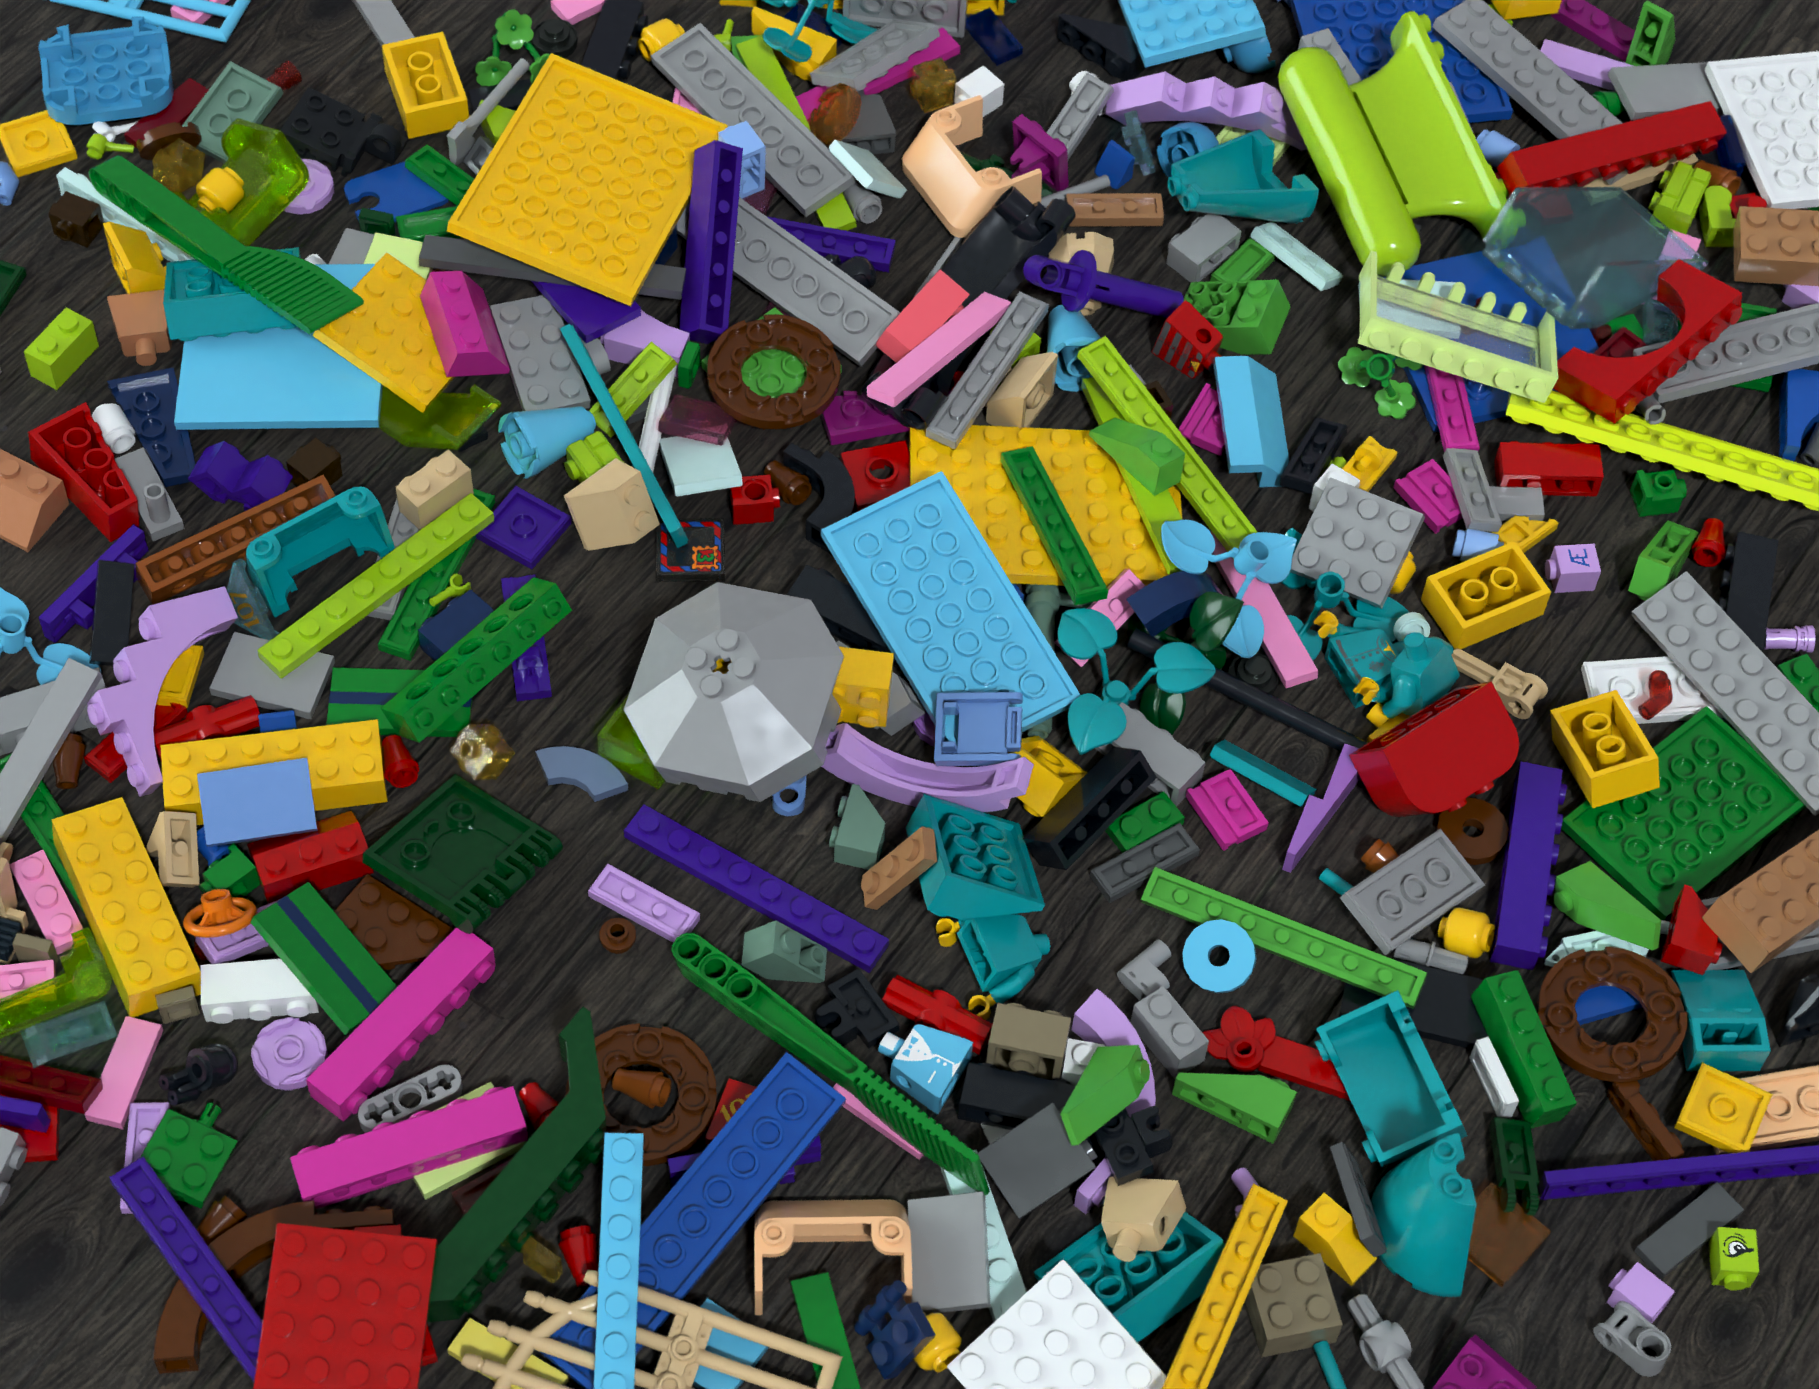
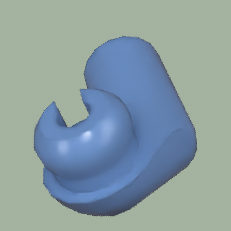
M0 161V204L7 206L11 204L19 185V179L8 163Z

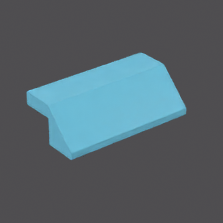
M1249 356L1215 357L1213 366L1229 473L1257 472L1259 487H1282L1280 486L1281 475L1290 461L1276 374Z

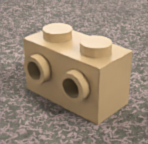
M449 449L440 456L429 460L426 466L413 475L405 477L395 487L399 511L419 530L470 493L474 494L471 469Z

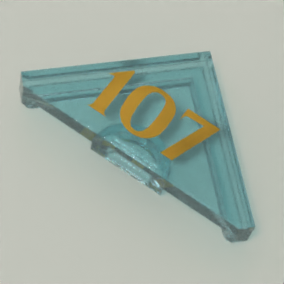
M240 558L232 564L227 586L228 595L238 616L234 624L260 638L272 640L280 633L273 629L266 614L269 610L258 587H253L245 571L246 561Z

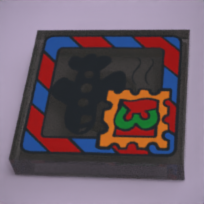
M724 518L678 519L688 538V543L680 548H677L663 520L658 519L660 525L656 527L657 582L725 581Z

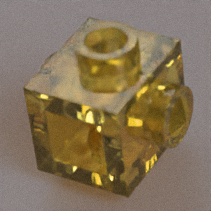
M941 57L914 65L912 80L909 81V86L913 97L916 98L923 112L927 113L953 105V92L957 79L953 69L948 68Z
M178 138L168 147L160 149L155 154L152 161L154 166L152 178L176 195H179L189 187H194L202 178L205 153Z
M468 724L459 732L457 741L449 750L458 760L459 767L467 774H470L474 780L497 779L515 755L512 748L502 738L503 734L491 724Z

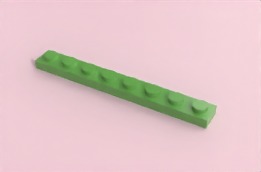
M1154 867L1141 897L1142 903L1197 925L1219 919L1234 922L1249 934L1256 948L1381 997L1398 990L1405 1005L1412 1009L1416 1005L1427 978V972L1157 867Z

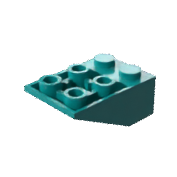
M1672 970L1671 976L1681 992L1679 997L1688 1018L1686 1034L1682 1042L1686 1071H1698L1702 1062L1720 1071H1760L1771 1050L1765 1017L1745 971L1707 970L1703 975L1688 970Z

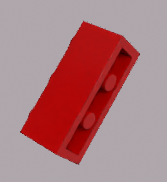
M1500 442L1494 460L1497 487L1542 488V495L1597 496L1604 478L1600 444Z

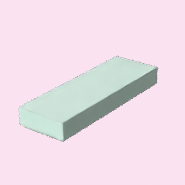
M1271 221L1254 227L1250 235L1251 238L1320 291L1339 285L1343 277L1339 271L1276 223Z

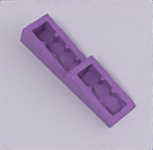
M1344 744L1324 798L1320 799L1309 795L1287 850L1282 870L1292 872L1361 779L1349 757L1351 753L1359 748Z

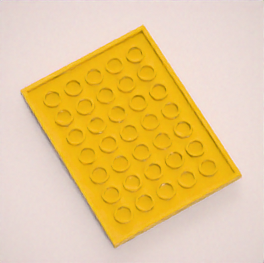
M551 53L450 218L447 231L623 304L632 306L691 198L695 149L714 140L718 141V132L725 130L728 125Z
M971 425L957 448L953 449L926 437V429L918 430L910 427V486L942 471L1012 584L1064 586L1000 461L1002 452L1031 446L1035 449L1106 587L1125 568L1130 569L1145 586L1168 575L1115 459L1089 436L1090 430ZM1174 485L1168 488L1182 517L1181 494L1179 488Z

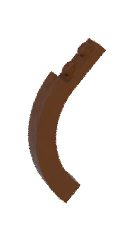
M314 1200L297 1202L272 1208L242 1221L217 1237L208 1247L235 1283L246 1272L272 1257L277 1223L354 1231L355 1227L396 1225L393 1209H385L379 1206L368 1207L358 1212L332 1209L324 1214H317ZM180 1279L177 1281L166 1302L155 1338L154 1362L159 1374L199 1371L200 1350L209 1320Z

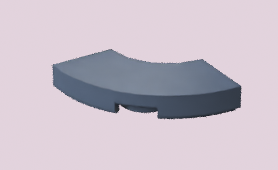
M566 746L550 747L535 751L536 759L548 786L561 783L575 785L588 792L594 802L628 791V784L620 771L607 759L594 752Z

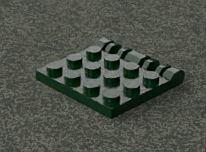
M455 774L363 853V863L449 917L456 928L464 933L471 934L482 924V921L490 917L491 910L488 904L490 907L500 908L507 899L511 898L526 884V880L535 876L536 869L534 865L538 866V868L545 867L550 860L563 850V845L555 835Z

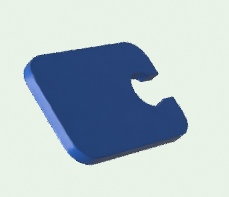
M405 161L354 178L344 186L345 197L349 204L358 202L365 196H374L379 199V204L370 209L393 214L394 222H396V216L425 212L440 207L449 201L406 169ZM361 210L355 211V215H356L358 221H359V217H358V216H359V213H360Z

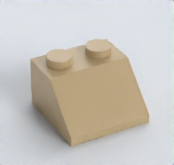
M1048 352L1022 357L1014 368L1010 367L1002 379L999 388L994 391L985 404L987 408L986 422L993 426L1029 428L1053 396L1058 354Z
M616 458L564 495L584 549L588 551L633 544L660 525L641 472Z

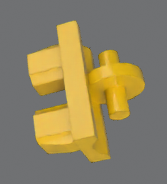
M1369 436L1357 448L1355 454L1342 469L1360 480L1359 489L1369 492L1396 459L1398 452L1394 449L1383 447L1375 438Z

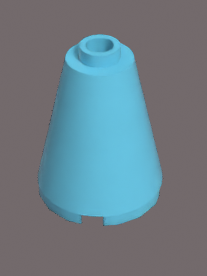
M1063 304L1055 307L1048 317L1047 353L1054 352L1058 354L1055 383L1058 385V388L1064 391L1078 392L1083 391L1081 388L1082 379L1093 377L1077 357L1078 351L1099 340L1101 337L1080 311H1067Z
M581 406L510 412L500 418L498 430L499 433L504 432L506 442L500 443L501 448L512 470L517 475L524 473V478L528 479L564 457L568 445L581 439L584 440L585 437L593 434L596 428V421L593 414Z

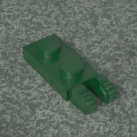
M1493 1117L1489 1127L1497 1183L1501 1187L1499 1194L1502 1212L1509 1213L1514 1211L1516 1205L1515 1189L1523 1190L1522 1206L1525 1215L1535 1216L1539 1207L1537 1189L1539 1178L1530 1122Z

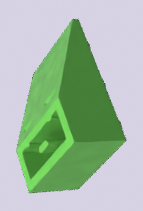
M1278 279L1191 282L1183 299V302L1185 300L1188 301L1222 334L1223 340L1219 346L1220 348L1241 355L1271 354L1291 308Z

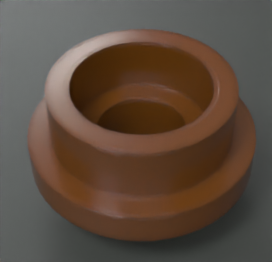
M623 918L610 919L600 929V942L611 953H624L636 941L635 927L630 921ZM616 931L624 932V934L620 937H615L612 935V933Z

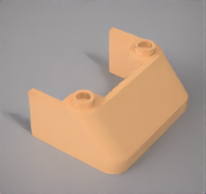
M980 95L934 112L902 157V170L947 230L958 238H967L990 212L1003 193L1012 186L1019 190L1032 204L1038 201L1041 203L1042 171L1039 168L1012 179L1003 170L995 167L975 172L956 148L957 145L983 136V98Z
M891 1199L768 1201L760 1205L754 1215L755 1315H763L762 1257L782 1256L791 1249L793 1242L872 1241L874 1247L882 1254L889 1256L901 1255V1281L907 1287L903 1298L906 1304L911 1303L913 1291L911 1231L905 1207L898 1201Z

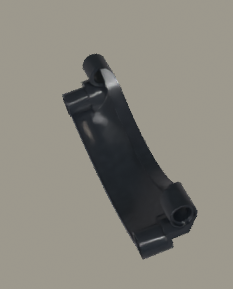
M1014 186L1004 192L990 212L941 269L970 294L962 305L966 307L984 292L1006 300L1025 279L1023 269L1026 261L1034 255L1047 256L1076 217L1075 210L1069 203L1061 199H1053L1047 208L1039 201L1032 204ZM969 347L895 407L867 397V386L895 364L883 352L860 393L882 414H891L903 426L925 430L948 398L954 374Z

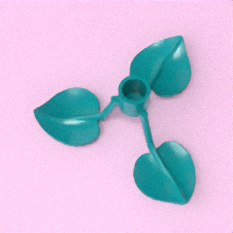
M762 0L775 7H782L783 5L794 7L798 3V0ZM807 0L809 5L792 36L781 29L769 27L765 29L763 39L770 47L781 51L791 60L796 62L808 61L812 55V49L808 44L797 38L814 6L821 8L824 4H828L826 21L833 24L831 27L832 31L850 43L856 44L878 29L851 20L840 13L833 12L834 0Z
M1290 528L1285 535L1297 540L1294 548L1295 552L1302 534L1294 528ZM1289 572L1288 576L1281 582L1290 589H1299L1305 584L1311 589L1316 587L1314 592L1316 603L1305 624L1298 617L1287 615L1312 661L1319 655L1323 640L1310 627L1313 625V621L1322 607L1334 608L1340 601H1343L1348 613L1352 617H1356L1353 627L1368 630L1380 628L1384 630L1391 643L1397 640L1393 632L1396 621L1402 615L1410 613L1403 605L1390 597H1387L1382 609L1357 600L1355 610L1349 600V593L1343 592L1345 588L1344 579L1335 572H1325L1314 581Z
M1086 608L1070 609L1062 613L1058 628L1060 647L1070 657L1080 660L1090 659L1097 653L1100 658L1103 677L1101 699L1094 694L1086 693L1077 697L1069 708V733L1080 755L1094 748L1110 744L1124 733L1127 720L1123 709L1119 705L1123 702L1128 706L1129 700H1135L1137 693L1153 675L1157 674L1156 683L1161 690L1176 694L1189 692L1203 686L1216 673L1215 666L1195 647L1183 642H1172L1163 645L1156 651L1154 655L1156 667L1150 668L1135 687L1129 690L1123 682L1118 680L1110 681L1107 659L1103 649H1108L1117 642V631L1112 621L1104 614Z

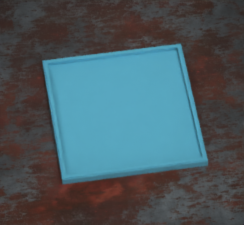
M375 264L314 265L320 267L352 290ZM298 327L293 329L267 328L259 333H248L246 331L232 332L225 337H214L213 335L198 336L194 340L184 341L174 424L176 430L379 428L383 385L313 337V333L309 335Z

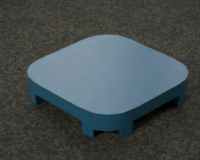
M132 17L133 27L70 34L69 25L56 27L58 34L49 38L46 42L40 40L38 47L41 58L42 93L49 116L56 122L66 125H83L98 121L106 122L145 117L165 109L173 100L174 88L169 48L163 26L157 27L145 23L144 17Z

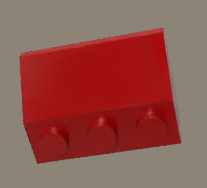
M352 811L317 821L318 831L266 838L247 844L267 904L285 897L307 882L316 891L374 873L372 868L363 863V853L368 849V845L359 821Z

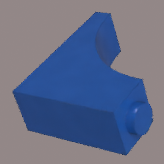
M1806 369L1787 371L1779 386V457L1795 461L1801 447V441L1813 432L1815 425L1819 422V371Z

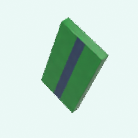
M333 667L326 725L378 719L380 735H397L381 707L424 670ZM473 697L427 737L469 738Z
M309 882L256 914L250 921L344 1035L357 1028L397 988L396 984Z

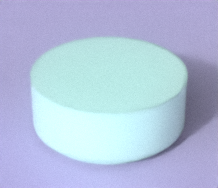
M1410 612L1402 615L1396 621L1393 632L1398 641L1404 640L1408 634L1414 632L1429 637L1430 626L1420 613Z

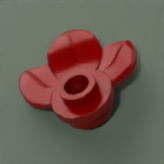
M1231 1006L1223 1013L1220 1029L1202 1032L1209 1040L1207 1052L1213 1058L1228 1060L1229 1064L1237 1071L1249 1073L1260 1066L1264 1059V1050L1274 1042L1276 1036L1275 1025L1271 1018H1264L1254 1022L1251 1014L1246 1009ZM1242 1051H1251L1246 1055L1240 1054Z

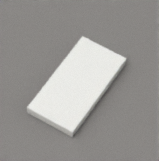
M1669 656L1583 662L1581 667L1588 698L1617 690L1637 724L1686 721L1706 706L1720 718H1725Z

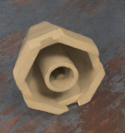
M1085 232V238L1076 239V233L1065 234L1049 253L1050 258L1069 262L1076 252L1080 250L1090 251L1095 257L1097 271L1111 274L1114 264L1113 239L1096 232ZM1089 299L1080 312L1084 316L1092 315L1095 310L1101 308L1102 302Z

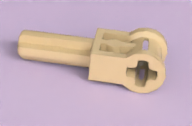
M1454 649L1452 658L1458 671L1480 683L1492 681L1506 710L1519 719H1528L1533 713V706L1537 700L1543 699L1548 693L1546 683L1534 674L1525 673L1506 662L1498 670L1461 649Z

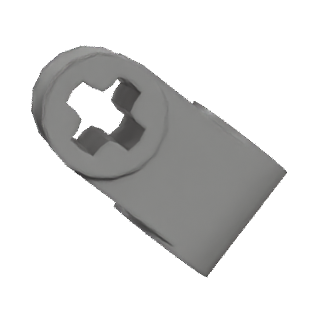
M1619 1301L1614 1306V1313L1605 1323H1598L1593 1328L1595 1337L1606 1349L1614 1352L1632 1367L1636 1373L1642 1376L1651 1377L1660 1373L1671 1352V1343L1667 1335L1645 1319L1634 1306L1625 1301ZM1642 1349H1651L1656 1352L1658 1357H1650Z

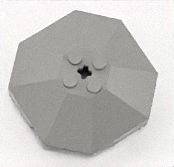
M717 582L655 618L624 707V712L653 765L666 782L680 785L681 782L697 785L701 790L724 795L731 792L744 795L748 800L761 802L824 765L828 753L825 746L830 731H835L842 710L832 692L844 655L811 600ZM722 658L725 662L731 660L732 663L727 666L729 670L727 673L713 672L717 667L716 661Z

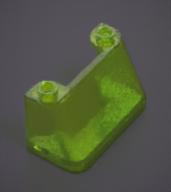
M236 118L222 135V148L229 159L220 168L228 167L232 169L244 181V198L229 214L220 207L207 211L198 205L199 197L197 193L187 200L182 193L171 191L244 246H250L305 188L309 179V171L281 130Z
M89 927L71 934L73 940L71 951L68 955L59 957L65 971L64 974L0 999V1043L98 1004L108 996L112 985L111 974Z

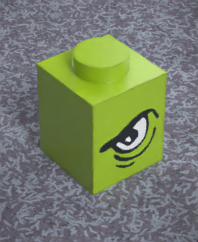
M1717 1227L1709 1241L1712 1285H1721L1728 1290H1743L1750 1287L1759 1274L1756 1230Z

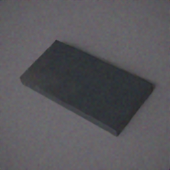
M1394 959L1427 972V978L1414 1009L1407 1007L1421 1038L1473 1050L1476 1040L1487 1037L1485 1028L1471 999V995L1484 979ZM1345 983L1339 1017L1382 997Z

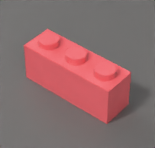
M939 269L885 329L876 342V347L897 363L965 307L962 304L970 294Z

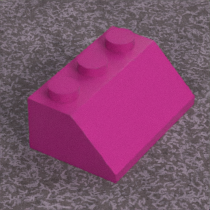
M463 271L430 272L420 298L446 377L509 374L510 367L484 290Z

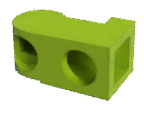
M1718 185L1710 186L1705 190L1704 200L1699 207L1705 247H1733V228L1736 219H1732L1730 210L1732 195L1727 188Z

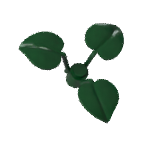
M1206 592L1197 598L1190 613V625L1195 630L1192 638L1196 641L1187 642L1167 635L1165 632L1169 627L1154 637L1170 643H1187L1199 650L1216 668L1221 669L1226 661V650L1221 644L1234 626L1244 602L1221 593ZM1134 612L1129 617V640L1135 628L1150 635ZM1151 683L1147 686L1140 703V712L1146 719L1159 729H1165L1171 735L1174 734L1180 725L1186 708L1184 693L1174 694L1165 692L1157 686V683Z

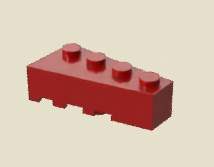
M86 402L28 432L31 459L43 471L63 480L67 497L110 542L120 538L132 525L140 527L138 500L122 469H119L114 454L111 448L107 447L102 437V431L97 422H94Z

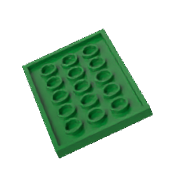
M1707 706L1653 748L1659 759L1660 788L1596 808H1592L1588 800H1586L1567 815L1562 822L1561 829L1660 920L1667 921L1671 918L1674 902L1684 884L1692 886L1697 895H1699L1806 808L1802 801L1748 742Z

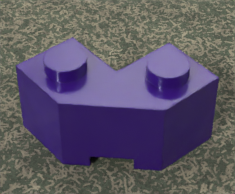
M222 441L205 448L188 480L212 500L224 504L228 499L244 504V510L247 511L283 494L293 476L284 469L280 461L269 455L249 462L240 454L235 446Z

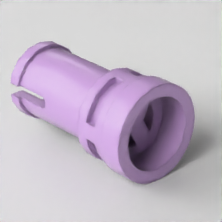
M1805 625L1801 628L1795 626L1793 629L1766 628L1764 650L1793 649L1794 652L1800 650L1804 653H1813L1815 648V629L1813 625Z

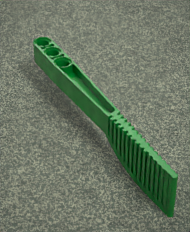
M120 155L89 170L90 181L99 194L223 278H228V281L233 282L235 286L239 285L241 290L244 289L247 294L250 293V296L256 297L258 301H262V304H267L268 308H273L274 312H278L280 316H284L286 320H290L292 324H295L309 335L364 304L363 299L320 267L304 259L277 250L244 246L164 185Z
M685 933L675 939L672 944V953L681 974L736 1016L852 1093L879 1120L924 1156L975 1191H983L985 1196L989 1194V1186L979 1155L974 1153L972 1149L966 1147L962 1141L959 1142L958 1138L954 1135L951 1136L947 1129L944 1131L942 1125L939 1123L936 1125L932 1117L928 1118L927 1113L924 1111L921 1113L917 1105L913 1106L912 1101L906 1100L902 1093L898 1094L897 1089L891 1088L887 1081L883 1082L882 1077L876 1076L872 1069L868 1070V1067L754 975L695 933ZM692 954H697L693 958L686 959L688 956ZM724 973L720 977L713 978L716 974ZM744 993H750L746 997L739 998Z

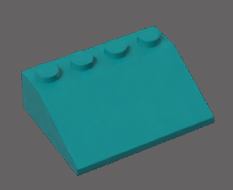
M299 247L277 250L301 258ZM196 259L167 262L163 305L170 340L191 341L198 338V336L213 335L214 337H225L232 332L246 331L248 333H259L267 328L293 329L297 327L290 320H286L284 316H280L278 312H274L273 308H268L267 304H262V301L256 300V297L253 298L244 289L241 290L239 285L235 286L233 282L228 281V278H223Z
M923 794L906 826V832L909 837L922 826L934 829L937 862L919 876L927 910L940 917L949 916L959 920L1043 910L1045 903L1019 823Z
M1184 1212L1163 1249L1157 1252L1138 1250L1133 1261L1125 1262L1119 1260L1113 1254V1248L1108 1245L1102 1223H1100L1034 1271V1275L1040 1281L1064 1259L1138 1343L1204 1293L1225 1245L1221 1237L1187 1212Z

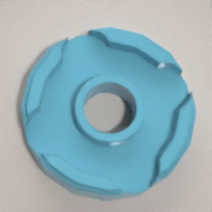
M1222 919L1206 921L1196 927L1186 939L1182 953L1184 968L1190 979L1202 989L1217 994L1232 992L1243 986L1250 978L1257 960L1255 945L1249 934L1236 923ZM1216 947H1225L1229 951V961L1223 966H1214L1210 962V953Z

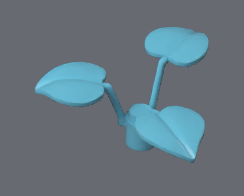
M1192 520L1165 521L1161 527L1164 550L1171 562L1182 571L1199 575L1206 571L1208 561L1215 563L1231 557L1234 558L1236 571L1246 575L1235 597L1242 600L1251 581L1255 577L1264 583L1278 584L1288 576L1297 541L1293 537L1282 534L1258 532L1247 535L1241 541L1239 549L1234 547L1228 552L1212 555L1215 550L1214 537L1210 530L1201 523ZM1250 605L1242 606L1234 626L1222 643L1237 655L1248 659L1259 651L1264 637V623L1255 607Z
M0 587V655L3 651L8 654H14L23 647H26L34 662L40 664L36 676L41 685L55 681L68 658L92 669L100 668L99 665L89 664L90 656L75 646L64 643L47 646L44 650L43 658L40 657L32 645V638L26 636L25 628L29 622L27 606L18 597Z

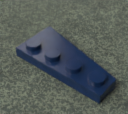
M174 367L108 380L110 392L134 428L138 441L145 449L164 486L169 487L191 482L188 480V477L196 464L188 430H176L174 424L178 394Z

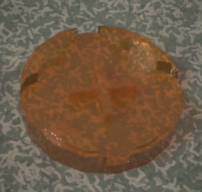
M838 83L828 88L820 96L818 101L821 104L818 110L814 108L811 113L810 131L824 145H831L834 140H843L855 126L860 114V93L851 86Z

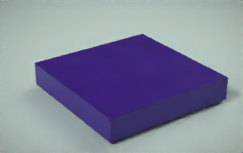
M515 486L493 511L495 521L477 533L476 539L532 570L571 525V516Z

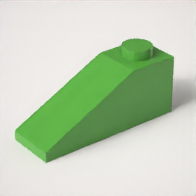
M1646 1L1643 4L1625 63L1633 66L1665 65L1669 60L1675 42L1674 14Z
M1113 418L1090 430L1089 436L1154 496L1180 482L1185 453L1163 433L1118 418Z
M1667 520L1639 555L1628 591L1637 594L1641 600L1646 601L1675 580L1699 532Z
M1588 861L1556 876L1554 904L1574 922L1650 950L1659 948L1661 920L1594 863Z
M1139 1045L1097 1047L1060 1113L1071 1145L1082 1143L1138 1098L1150 1077L1149 1064L1147 1060L1143 1059Z
M1180 1072L1176 1077L1172 1092L1173 1096L1274 1144L1297 1094L1285 1082L1278 1079L1271 1080L1263 1075Z

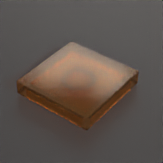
M1491 1182L1475 1199L1476 1211L1468 1260L1500 1287H1503L1543 1244L1551 1231L1532 1215H1525L1523 1207L1517 1202L1512 1213L1502 1212L1499 1201L1500 1188Z

